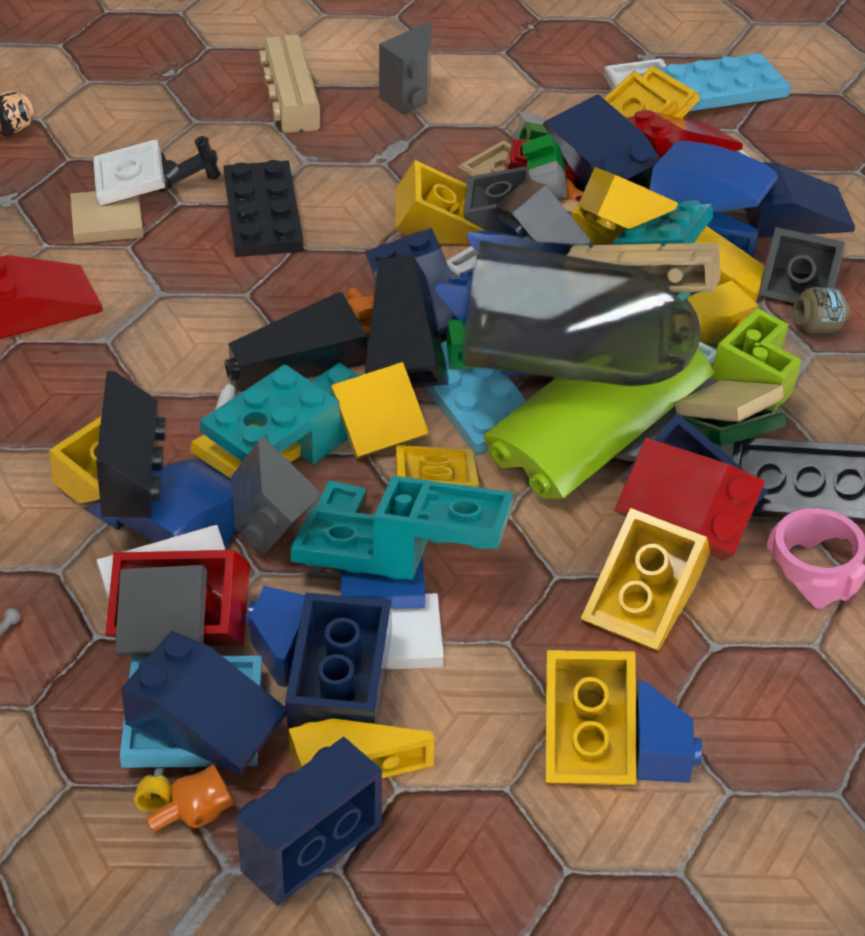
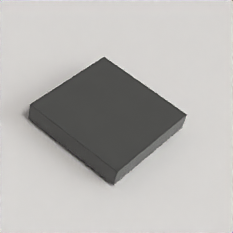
M203 565L121 569L115 654L120 657L149 656L171 630L203 643L207 569Z

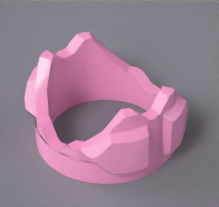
M806 508L794 511L776 524L768 538L767 547L772 553L773 560L779 563L783 568L786 578L792 581L802 595L817 609L825 608L833 601L840 599L843 601L849 600L852 595L858 592L865 580V564L863 563L865 558V536L856 523L838 512L822 508ZM827 539H848L852 545L854 558L838 567L823 568L800 561L789 550L799 544L806 549H812Z

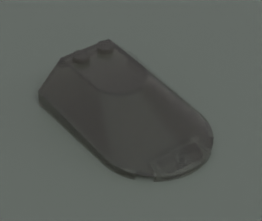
M480 241L467 305L461 364L533 376L613 385H651L672 378L689 365L697 352L701 329L698 316L691 303L687 299L681 300L669 290L670 283L647 271L629 266Z

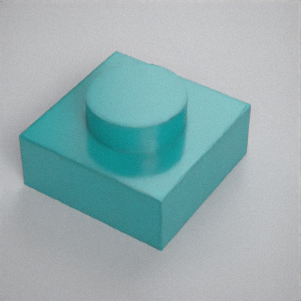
M329 480L316 507L361 513L367 501V489Z

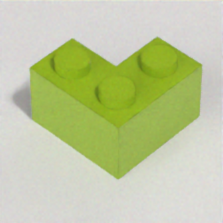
M758 308L755 309L718 344L713 364L715 373L710 378L716 381L727 380L783 385L784 398L769 406L777 410L793 394L802 363L801 359L782 349L789 324Z

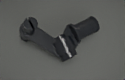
M200 136L196 138L194 143L199 153L178 165L172 160H166L165 155L161 153L165 188L158 191L165 192L167 189H171L175 183L204 168L208 179L211 177V180H214L221 175L217 166V153L211 149L207 137Z

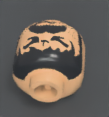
M12 89L0 94V136L4 138L28 128L31 123V117L34 114L29 99L24 94H19Z

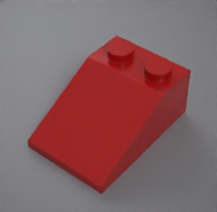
M651 110L638 111L633 117L627 118L644 133L660 159L676 141L710 144L732 151L743 149L742 142L709 124L661 114Z
M13 255L0 257V339L103 312L102 304L81 265Z
M645 438L613 511L627 517L631 508L707 537L711 551L710 555L725 561L736 552L765 480L730 464Z
M235 550L114 552L105 635L116 638L121 569L203 565L207 569L203 644L208 646H244L250 563Z

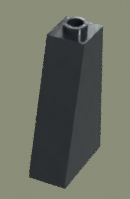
M396 255L392 258L379 259L365 374L403 362L412 388L448 385L449 377L424 271L413 255Z
M339 292L228 343L229 359L224 361L229 381L235 380L242 393L284 364L306 379L322 375L338 363L343 364L347 368L364 365L367 359V335L343 292Z

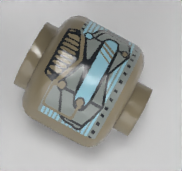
M808 288L795 300L793 307L794 320L808 334L837 333L843 327L844 322L849 319L850 305L845 300L842 292L836 288Z

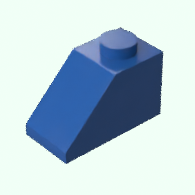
M264 586L257 602L251 601L246 613V625L251 628L252 646L258 655H262V661L276 684L286 687L290 678L305 595Z
M638 682L636 693V780L690 783L693 765H700L702 759V739L694 738L693 719L649 683Z

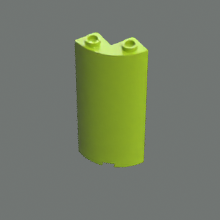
M666 322L625 323L482 436L489 447L488 451L491 458L500 467H523L529 477V484L532 490L540 498L563 499L675 407L676 401L688 396L715 372L706 357L685 335L679 339L668 331L670 324Z

